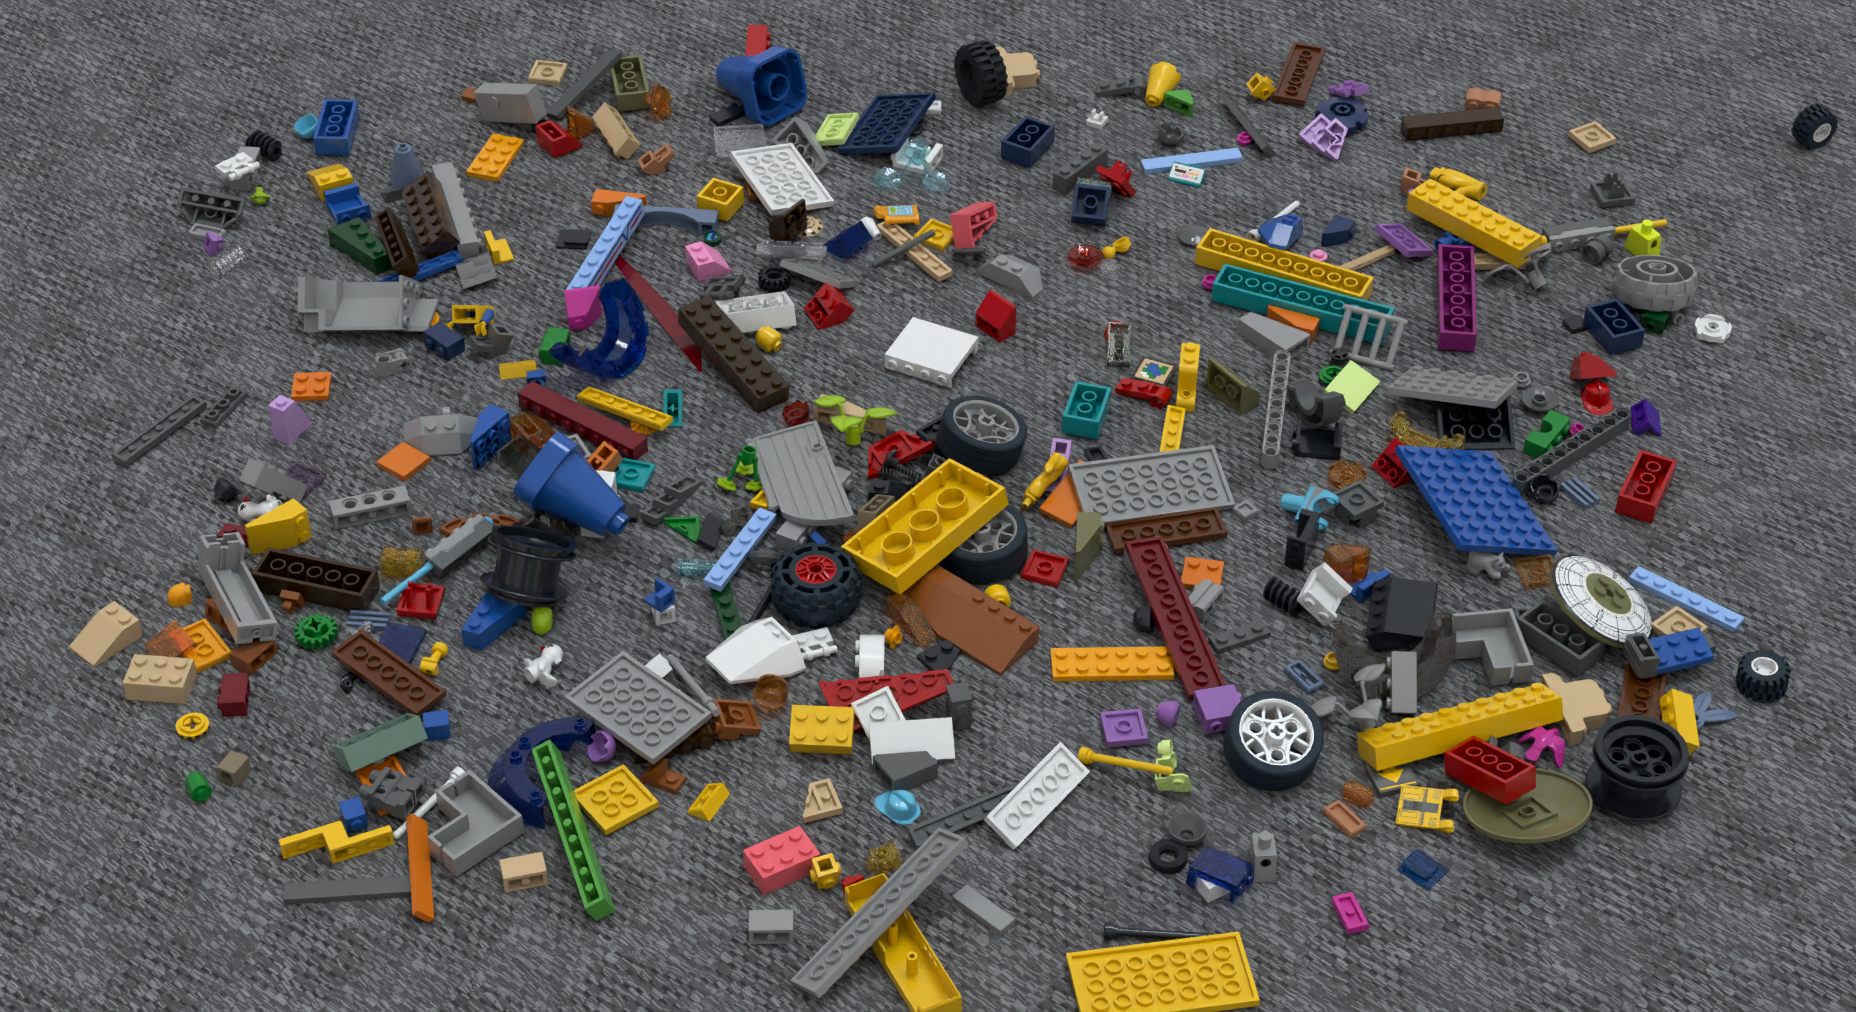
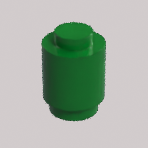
M192 772L186 777L185 787L195 802L205 801L211 796L212 789L203 774Z

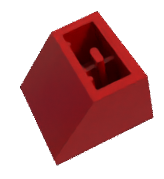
M551 120L535 126L537 143L553 158L583 147V144L566 128Z
M826 282L803 308L819 330L844 323L854 312V308L842 292Z
M990 290L976 311L975 326L1000 343L1016 334V306L995 291Z
M1396 437L1371 465L1393 488L1413 481L1395 452L1397 445L1407 446V444Z

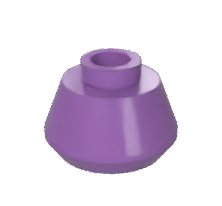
M1164 701L1158 705L1155 715L1158 716V720L1166 727H1173L1179 716L1180 704L1178 701Z

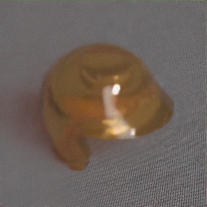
M765 674L759 678L753 690V697L762 708L777 710L785 705L787 701L788 683L780 676Z

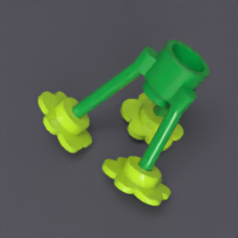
M750 445L743 446L741 453H738L737 460L728 478H718L717 484L726 490L736 491V485L731 480L734 473H740L742 476L754 473V479L746 483L745 488L753 491L762 490L760 480L758 479L759 457L756 456L757 449Z

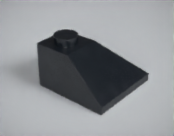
M871 479L868 501L876 494L895 496L896 502L911 490L912 484Z

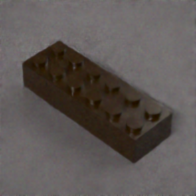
M426 171L413 183L406 186L402 191V195L420 252L428 259H433L451 251L460 243V239L442 184L430 172Z
M267 548L251 573L259 590L263 593L280 596L283 589L301 593L303 599L307 602L350 611H366L380 588L378 570L273 548Z

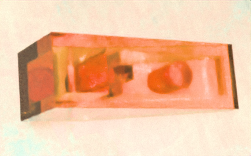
M905 592L901 595L895 593L886 598V615L921 648L938 640V637L914 600Z

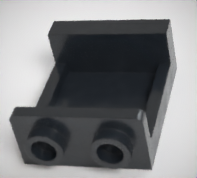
M1298 419L1297 426H1293L1292 437H1296L1292 438L1291 449H1295L1294 456L1340 461L1343 423L1335 422V430L1333 431L1302 428V420Z
M1301 509L1297 537L1289 535L1287 538L1284 565L1300 570L1304 569L1317 542L1320 513Z

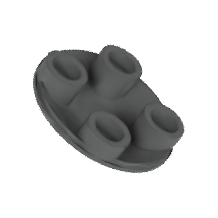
M1199 224L1183 226L1178 231V240L1196 249L1209 228Z

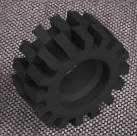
M769 264V267L765 265L764 269L761 268L758 272L760 289L763 288L764 292L766 290L768 293H771V291L774 293L777 291L783 292V290H787V287H790V271L778 266V264H775V266Z

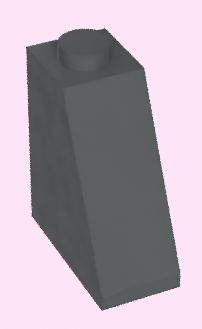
M927 751L877 754L873 756V771L890 792L894 790L908 791L937 779L938 762Z

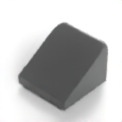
M396 187L381 192L386 203L403 199L401 188Z

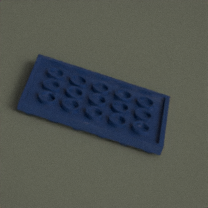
M935 93L876 95L860 116L845 144L838 146V153L851 155L898 152L936 99Z

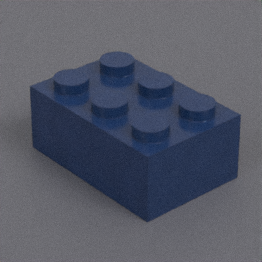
M1025 116L1001 141V158L1031 168L1054 143L1055 126Z
M1618 298L1586 306L1583 320L1588 325V330L1610 355L1642 347L1645 329Z

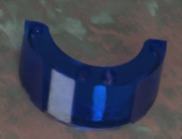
M624 277L605 282L599 290L598 295L606 318L605 332L601 342L592 350L584 348L581 351L574 350L569 343L557 342L549 349V352L559 362L570 368L604 379L624 377L632 373L640 365L647 350L645 346L646 338L649 337L648 322H645L643 304Z
M582 717L561 718L541 723L523 733L494 761L488 775V786L522 815L524 825L542 830L545 828L543 807L547 802V794L535 786L526 773V763L532 753V749L548 740H551L558 750L569 751L575 740L592 744L594 739L591 736L595 734L594 720Z

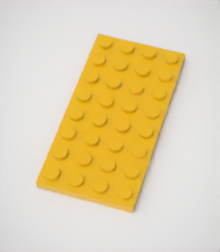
M1239 932L1066 953V962L1079 1012H1215L1254 1007L1260 1004Z

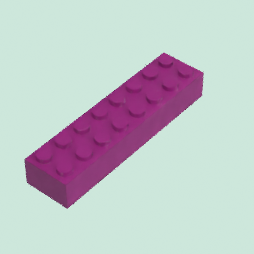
M1439 244L1436 259L1438 349L1474 352L1477 337L1474 246Z

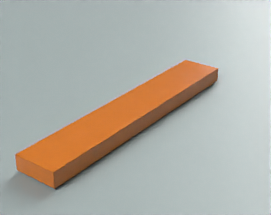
M411 813L406 819L412 915L426 922H431L434 919L430 851L427 838L428 822Z

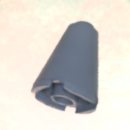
M400 143L395 147L390 177L392 187L401 188L403 191L406 186L413 183L423 174L411 145L407 143Z

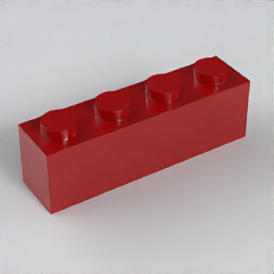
M748 25L746 56L757 55L770 48L771 32L767 30V25Z

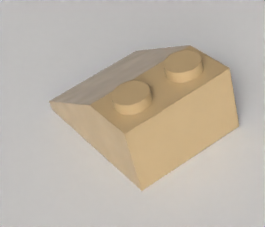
M114 601L95 614L71 643L69 649L91 666L96 667L143 636L140 621Z

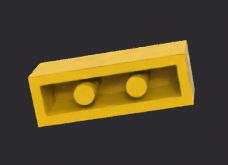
M1671 689L1660 698L1662 721L1680 733L1687 744L1690 755L1700 747L1693 698L1690 694Z

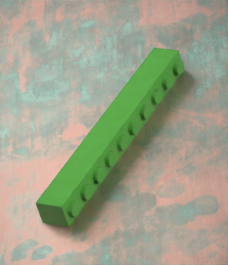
M548 740L533 748L532 752L584 907L598 921L615 912V908L563 757L552 741Z

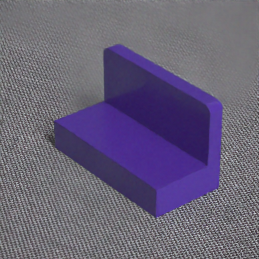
M1646 398L1630 407L1633 432L1636 435H1640L1648 429H1651L1657 436L1662 435L1659 411Z

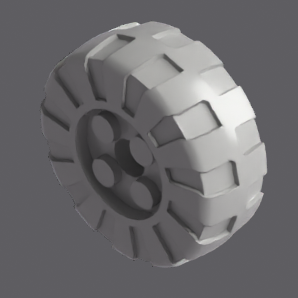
M1636 255L1623 259L1621 263H1618L1616 267L1614 294L1620 302L1631 305V307L1636 309H1647L1654 312L1677 311L1693 303L1697 291V272L1691 264L1677 258L1662 255Z

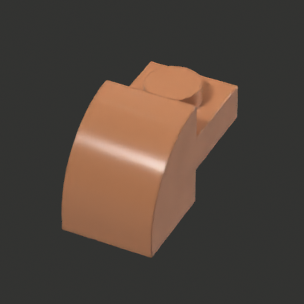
M666 143L655 153L649 150L637 161L644 172L654 175L667 171L664 165L670 162L676 155L671 146Z
M1405 167L1401 179V188L1406 195L1409 189H1415L1426 182V180L1420 178L1421 172Z

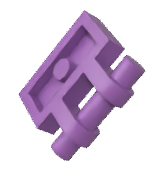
M1347 80L1344 81V84L1329 86L1328 91L1332 95H1339L1340 97L1358 96L1369 93V86L1363 85L1361 82Z

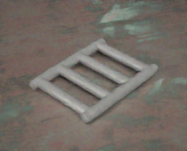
M1344 304L1343 310L1345 312L1334 349L1342 347L1351 314L1362 315L1354 345L1347 360L1394 371L1395 365H1393L1404 326H1407L1408 320ZM1369 317L1379 319L1369 357L1358 355ZM1390 322L1397 324L1387 360L1386 362L1375 360L1386 323Z

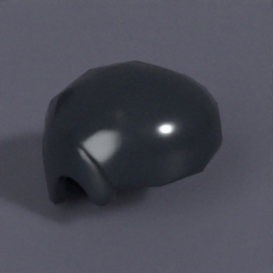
M1538 474L1532 478L1530 494L1535 501L1541 504H1549L1558 498L1560 489L1556 480H1552L1548 474Z

